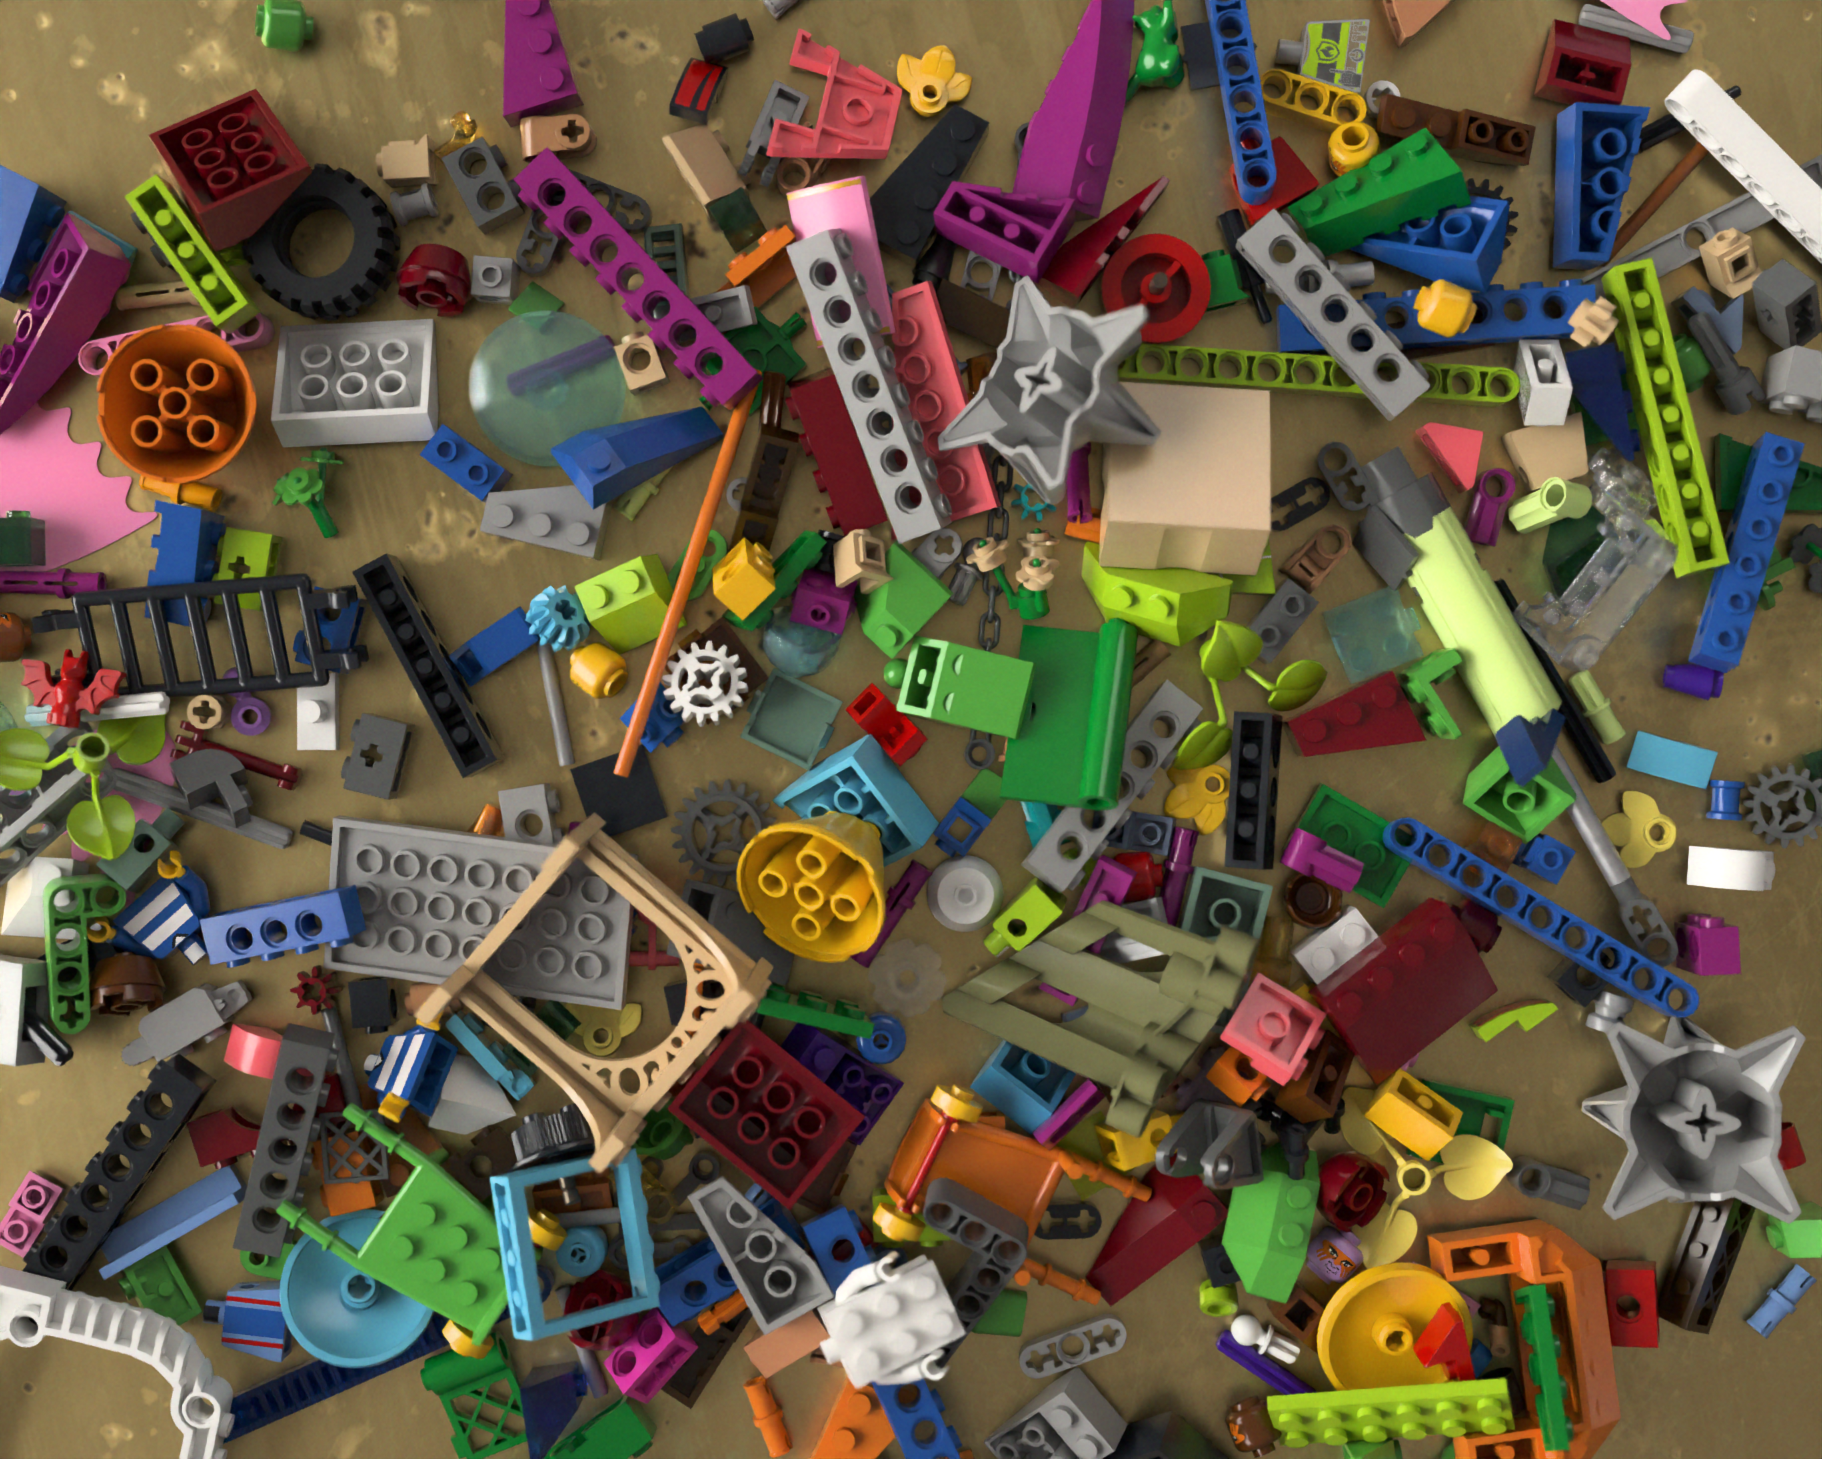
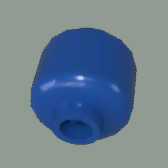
M883 1011L867 1016L874 1023L871 1039L856 1037L857 1047L862 1056L871 1063L880 1065L888 1064L898 1059L905 1049L907 1040L905 1026L901 1020L892 1013ZM883 1034L888 1037V1040L883 1038ZM878 1035L879 1039L874 1042V1037Z

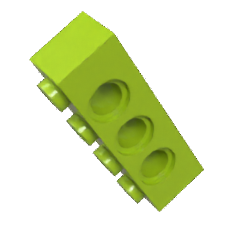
M156 174L124 196L216 327L231 334L261 312L219 251L215 252L190 210L169 182Z

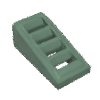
M682 224L644 228L645 252L655 262V258L676 256V260L656 263L665 273L677 272V276H670V278L690 299ZM675 240V245L654 247V242ZM663 301L657 304L656 307L670 303L668 301Z

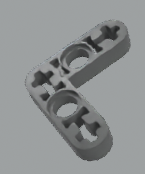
M570 170L581 183L587 184L585 187L591 193L604 191L608 194L609 203L606 210L611 215L616 210L618 197L622 198L619 202L622 208L633 211L635 206H640L639 210L644 217L642 220L635 219L633 224H629V218L626 214L616 210L615 219L628 233H642L644 228L650 226L653 216L649 205L644 199ZM558 191L554 193L551 198V206L560 205L565 199L566 192L563 191L561 196H558ZM540 208L535 212L532 211L516 253L517 264L526 274L532 277L544 276L550 271L564 238L563 236L559 240L552 232L546 233L539 229V219L545 214ZM533 234H536L544 241L552 243L550 247L542 243L539 254L544 258L542 264L535 263L533 268H531L530 262L525 257L527 253L534 254L539 243L536 239H532Z

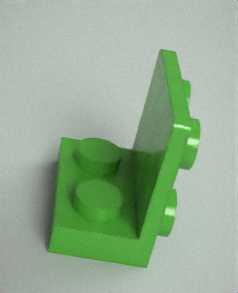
M1455 648L1437 649L1399 673L1403 681L1400 687L1406 699L1411 704L1414 702L1418 704L1424 714L1420 717L1423 726L1431 736L1437 734L1440 739L1456 740L1462 736L1459 728L1431 686V683L1434 682L1437 685L1456 673L1453 667L1462 662V659Z

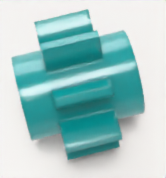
M1028 482L1025 487L1019 484L1014 485L1013 489L1020 493V498L1013 500L1011 506L1021 505L1024 510L1021 515L1022 520L1027 518L1028 514H1035L1037 521L1042 522V511L1044 509L1055 512L1056 507L1047 502L1044 505L1037 503L1034 507L1027 505L1029 498L1024 493L1026 491L1029 493L1035 491Z

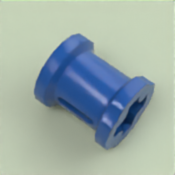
M1709 780L1708 785L1712 787L1711 811L1706 812V818L1742 821L1743 815L1739 813L1740 790L1745 788V782Z

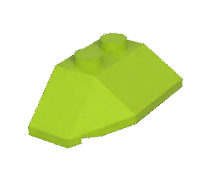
M1089 541L1084 544L1082 579L1106 623L1110 619L1120 618L1137 628L1138 635L1181 647L1214 626L1218 620L1222 621L1229 614L1233 580L1179 567L1139 569L1099 566L1100 544Z

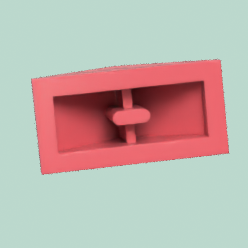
M1429 422L1415 431L1459 494L1474 486L1484 431Z

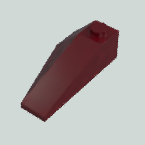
M1162 176L1064 243L1037 284L1074 310L1103 273L1112 255L1125 244L1166 190L1170 180Z
M1177 1152L1174 1153L1173 1157L1170 1156L1171 1167L1176 1161ZM1156 1164L1146 1171L1140 1183L1152 1188L1149 1200L1144 1202L1132 1197L1130 1203H1127L1123 1210L1122 1216L1112 1234L1106 1239L1085 1275L1089 1283L1095 1289L1101 1291V1296L1110 1306H1113L1203 1239L1227 1218L1228 1208L1209 1186L1202 1183L1203 1179L1199 1174L1176 1178L1160 1173Z

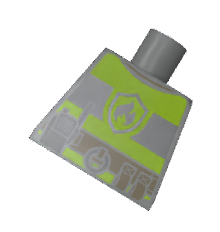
M1370 19L1306 22L1301 31L1300 41L1278 40L1275 63L1297 65V75L1355 92L1359 95L1361 93Z

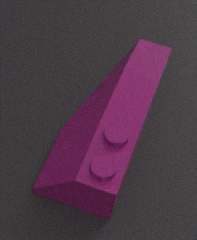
M1134 0L1090 1L1077 27L1078 33L1072 45L1067 47L1061 59L1063 63L1055 79L1050 80L1044 92L1046 97L1039 111L1034 112L1028 125L1012 193L1026 195V192L1038 193V196L1041 198L1061 201L1063 197L1075 199V222L1097 219L1100 216L1125 106L1133 41L1134 20H1132V16L1134 15Z
M68 212L31 277L27 289L32 291L33 295L26 311L22 309L17 311L13 323L18 326L13 344L8 345L4 343L0 353V434L21 418L52 387L74 361L81 347L95 331L101 318H105L110 312L115 293L119 286L126 283L130 274L131 263L121 247Z

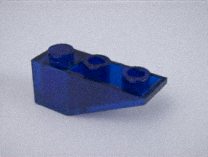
M1614 343L1566 352L1564 355L1565 363L1573 387L1571 395L1626 462H1633L1635 460L1634 452H1640V442L1637 428L1629 429L1627 414L1634 411L1630 389L1622 391L1620 375L1627 374L1623 350L1615 352Z

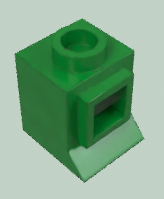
M1224 250L1203 254L1201 257L1207 267L1211 284L1210 299L1205 313L1246 304L1251 296L1240 290L1242 281L1237 260H1231L1230 254L1225 255Z

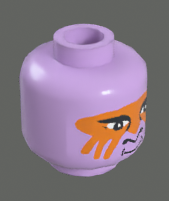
M1326 1226L1308 1245L1306 1255L1309 1260L1306 1265L1329 1285L1332 1281L1339 1284L1344 1283L1363 1261V1254L1357 1247L1362 1241L1352 1232L1338 1231L1332 1226Z

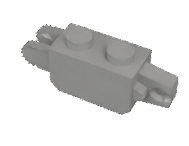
M242 980L218 989L215 985L204 983L141 1018L138 1027L142 1036L123 1048L121 1052L122 1061L134 1067L155 1057L157 1063L162 1059L173 1058L178 1054L185 1057L194 1051L191 1045L194 1042L204 1038L206 1043H209L228 1031L224 1025L234 1020V1014L253 1000L246 985Z

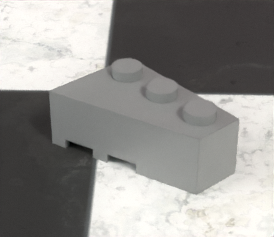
M575 485L488 493L480 531L489 535L600 561L614 499L593 510Z

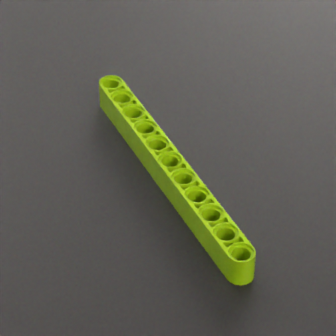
M1141 343L1132 356L1123 360V368L1118 370L1119 382L1270 391V393L1369 399L1354 381L1351 386H1341L1335 377L1336 370L1341 367L1332 356ZM1149 355L1158 358L1161 362V371L1155 374L1146 372L1142 367V358ZM1191 358L1197 361L1200 368L1199 374L1196 376L1185 375L1180 367L1181 360ZM1227 360L1233 362L1238 369L1237 377L1234 379L1223 377L1219 371L1220 362ZM1418 362L1429 375L1430 387L1427 392H1424L1413 402L1499 407L1516 397L1520 389V379L1514 371L1504 367ZM1268 363L1276 370L1274 381L1268 382L1260 378L1258 374L1259 364ZM1381 363L1378 365L1377 371L1386 372L1391 378V382L1396 380L1397 371L1392 364ZM1299 366H1308L1312 369L1315 377L1312 384H1304L1299 381L1296 373ZM1454 376H1460L1465 379L1468 386L1466 394L1462 395L1454 391L1452 387ZM1492 379H1500L1505 384L1506 392L1504 397L1496 396L1492 392L1490 386Z

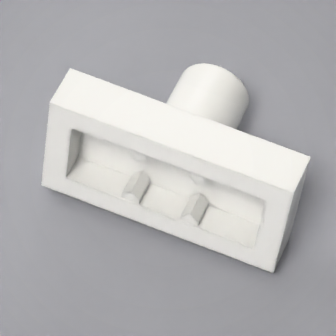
M329 673V682L325 686L297 688V750H339V673Z

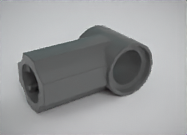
M1521 1155L1511 1160L1513 1167L1506 1174L1507 1179L1514 1188L1527 1197L1541 1198L1579 1211L1587 1203L1590 1193V1179L1588 1177L1538 1162L1529 1156ZM1529 1169H1535L1533 1181L1524 1185L1522 1183L1524 1173Z

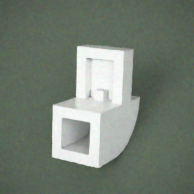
M1689 846L1687 885L1751 891L1772 889V880L1776 871L1774 851Z

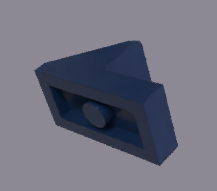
M1554 708L1541 719L1536 716L1530 722L1523 716L1516 715L1496 732L1497 743L1515 782L1521 787L1548 766L1566 718Z

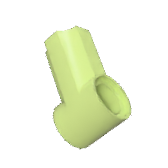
M1557 477L1550 478L1544 482L1540 490L1513 501V505L1508 508L1509 521L1514 524L1517 532L1527 534L1566 517L1573 519L1581 518L1586 515L1591 507V491L1582 484Z

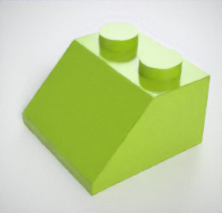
M658 554L639 556L574 586L590 624L619 655L659 637L673 594V589ZM683 614L678 629L687 625Z

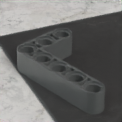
M938 1178L928 1185L923 1212L924 1219L930 1227L973 1250V1253L946 1287L947 1294L966 1335L938 1348L944 1352L940 1358L934 1360L938 1368L945 1366L1024 1263L1027 1257L1029 1234L1028 1225L1021 1217L949 1178ZM930 1352V1353H928V1354L922 1356V1358H926V1357L929 1356L932 1352Z

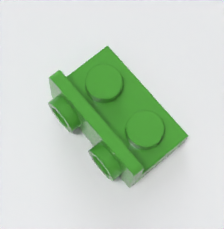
M166 1245L120 1271L123 1277L117 1281L125 1297L128 1300L135 1298L142 1309L149 1308L157 1314L170 1317L176 1321L178 1326L203 1312Z

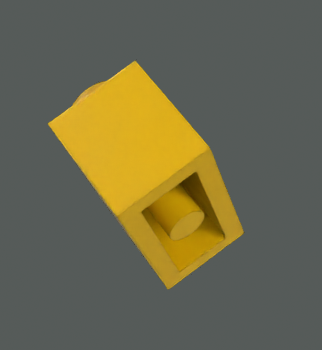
M1399 1068L1374 1091L1364 1117L1428 1162L1454 1137L1463 1112Z

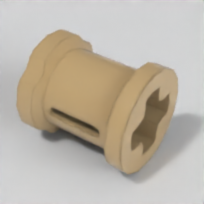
M199 695L189 703L187 716L191 724L196 728L220 729L231 721L232 706L222 696ZM205 708L215 709V717L205 715Z

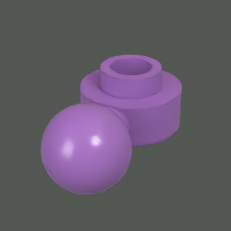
M236 667L227 670L223 678L238 677ZM250 692L229 693L230 696L235 697L237 700L231 711V722L234 728L241 734L248 736L258 735L265 731L272 717L268 704L260 698L252 697ZM247 709L254 710L258 715V719L254 724L245 722L243 714Z

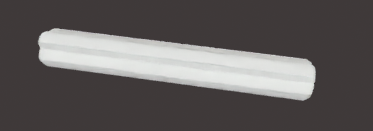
M162 691L120 695L118 699L113 698L106 701L101 706L99 715L91 714L88 710L81 711L80 720L88 722L162 715L169 711V704L171 702L169 696H166ZM33 704L28 705L24 715L26 722H29L33 727L51 725L46 723L52 707L45 705L43 708H39Z

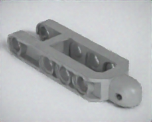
M81 720L79 729L60 726L45 739L50 750L46 762H50L65 753L68 747L76 748V746H67L68 741L73 737L94 732L92 727L87 722ZM73 758L66 760L52 770H42L40 784L34 789L26 790L19 796H9L12 790L0 785V853L7 849L16 850L12 856L0 859V888L67 830V817L74 805L81 801H93L92 783L85 782L91 774L78 770L74 765ZM108 760L100 771L104 773L101 779H99L100 799L109 794L117 783L116 773ZM35 824H45V827L39 832L26 833Z

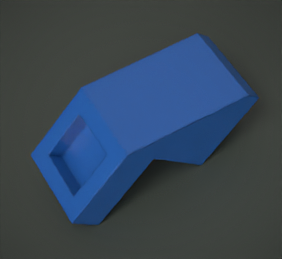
M521 606L469 639L449 655L470 687L482 681L500 666L522 654L541 639L539 635H529L532 624L525 621L526 614Z

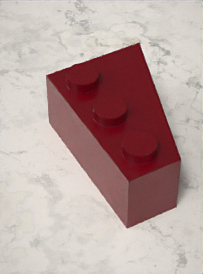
M1383 671L1282 721V726L1296 755L1300 757L1427 741L1393 671Z

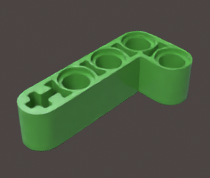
M108 874L58 877L48 882L44 888L43 909L48 1012L57 1029L65 1034L81 1032L86 1028L90 1020L86 918L116 914L122 910L126 903L127 896L125 890ZM106 886L114 887L115 892L112 899L104 903L96 901L95 897L99 889ZM60 891H74V898L68 905L57 906L54 904L55 896ZM66 928L76 930L75 937L71 942L67 944L56 942V936L61 930ZM66 967L77 968V974L71 981L60 982L57 980L58 974L62 969ZM64 996H70V1001L75 1008V1011L71 1012V1018L65 1019L62 1015L67 1013V1000Z

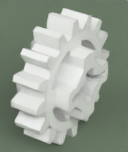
M708 641L703 650H700L696 642H693L691 644V653L687 654L681 649L677 651L680 657L678 663L668 661L667 665L673 674L663 675L662 680L664 684L671 686V688L663 691L666 700H674L670 705L674 714L684 710L682 714L684 722L688 723L695 716L699 727L704 726L706 718H711L715 726L720 725L719 715L724 713L731 719L734 717L731 710L732 705L738 707L744 705L738 693L748 692L747 684L740 681L747 677L745 668H736L740 664V658L737 654L727 658L729 653L727 646L723 645L717 652L714 651L712 641ZM701 661H713L714 663H712V664H703V663H699V662H701ZM686 672L688 674V681L680 692V682L683 674ZM731 676V687L727 696L723 694V685L729 681L728 677ZM705 679L707 682H712L713 686L706 689V687L700 686L698 682ZM699 703L712 705L711 707H697Z

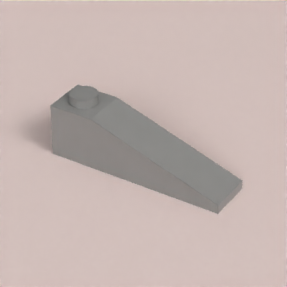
M724 1176L688 1195L690 1202L764 1336L834 1297L816 1261Z

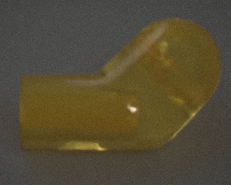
M460 111L451 117L450 123L456 130L453 137L433 150L444 166L443 157L474 140L478 128L475 119L471 120L466 111Z

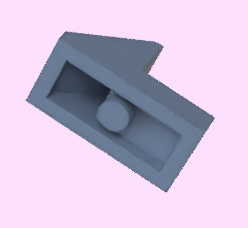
M1695 286L1682 292L1671 302L1672 306L1687 322H1689V318L1703 311L1707 312L1732 355L1741 349L1743 294L1735 299H1731L1719 311L1714 308L1715 302L1712 297L1703 290H1697Z

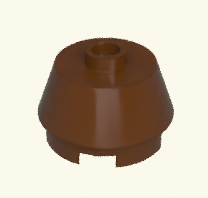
M122 952L114 954L113 957L98 961L89 983L90 1011L99 1008V1015L130 1016V1011L139 1010L144 1006H147L149 1013L162 1007L163 994L166 993L167 989L155 960L147 956L136 955L133 952Z

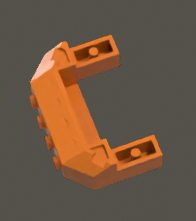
M1540 1219L1427 1235L1431 1269L1440 1273L1446 1282L1508 1273L1523 1398L1526 1404V1416L1514 1418L1515 1429L1506 1430L1501 1434L1495 1435L1484 1432H1470L1460 1437H1453L1455 1459H1592L1621 1419L1601 1261L1559 1228ZM1545 1284L1546 1293H1551L1554 1300L1555 1316L1550 1318L1552 1334L1558 1335L1561 1345V1358L1556 1360L1558 1373L1564 1376L1567 1385V1399L1563 1400L1565 1416L1571 1418L1574 1439L1569 1441L1570 1450L1545 1452L1535 1403V1395L1541 1394L1540 1385L1535 1386L1530 1378L1528 1361L1529 1354L1533 1353L1532 1345H1528L1527 1341L1522 1338L1520 1322L1523 1321L1525 1309L1524 1304L1516 1305L1513 1291L1529 1285Z

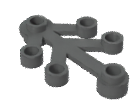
M701 1151L695 1154L689 1164V1173L662 1203L660 1202L659 1177L663 1172L664 1164L661 1159L647 1156L641 1163V1176L644 1178V1197L648 1204L646 1219L650 1236L652 1237L656 1231L699 1229L702 1232L708 1233L697 1213H673L699 1184H709L717 1178L721 1169V1163L717 1155L710 1151ZM701 1160H709L713 1166L712 1170L709 1172L701 1171L699 1168ZM647 1162L657 1164L658 1172L656 1174L646 1172L645 1164ZM616 1190L613 1199L615 1204L619 1207ZM618 1223L619 1234L610 1242L608 1256L616 1268L629 1271L627 1256L621 1250V1247L625 1245L622 1223ZM686 1235L677 1236L672 1242H653L654 1253L652 1257H675L680 1254L675 1249V1245L678 1242L686 1243L689 1248L694 1243Z

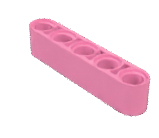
M259 313L249 320L258 319L259 321L258 332L251 337L246 336L245 327L248 323L246 322L231 334L221 330V338L231 345L237 353L262 348L268 345L274 336V325L267 316ZM208 315L165 324V326L188 324L203 328L209 332L216 328ZM142 330L85 343L78 354V362L81 368L86 373L100 378L103 368L98 370L96 366L97 357L101 353L107 352L109 359L125 340Z

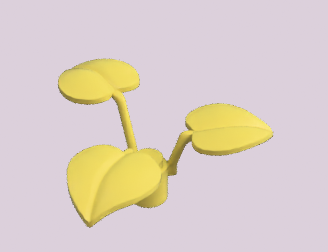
M1348 1087L1342 1095V1099L1345 1101V1113L1340 1117V1126L1346 1141L1356 1151L1365 1155L1375 1153L1384 1144L1399 1165L1396 1177L1402 1188V1192L1392 1202V1205L1390 1206L1387 1202H1384L1379 1213L1369 1224L1362 1228L1357 1224L1351 1227L1352 1233L1362 1241L1357 1247L1363 1254V1263L1367 1269L1392 1263L1410 1249L1417 1236V1221L1412 1213L1398 1209V1207L1410 1195H1421L1426 1192L1430 1186L1431 1178H1435L1437 1174L1445 1172L1444 1184L1453 1195L1464 1200H1476L1493 1191L1501 1179L1513 1167L1510 1158L1498 1146L1484 1138L1471 1134L1454 1136L1440 1150V1156L1444 1165H1438L1431 1170H1427L1419 1161H1405L1389 1140L1394 1137L1364 1117L1375 1089Z

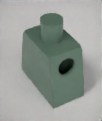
M168 807L153 824L141 818L135 824L134 835L128 849L116 860L102 858L96 865L124 889L138 894L158 872V859L165 863L170 858V851L177 850L179 847L170 839L185 822ZM152 838L154 847L151 851L145 853L143 849L144 843Z

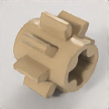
M1602 296L1596 299L1594 303L1585 298L1567 322L1575 329L1570 337L1584 347L1589 345L1592 340L1601 345L1619 321L1611 316L1616 306Z

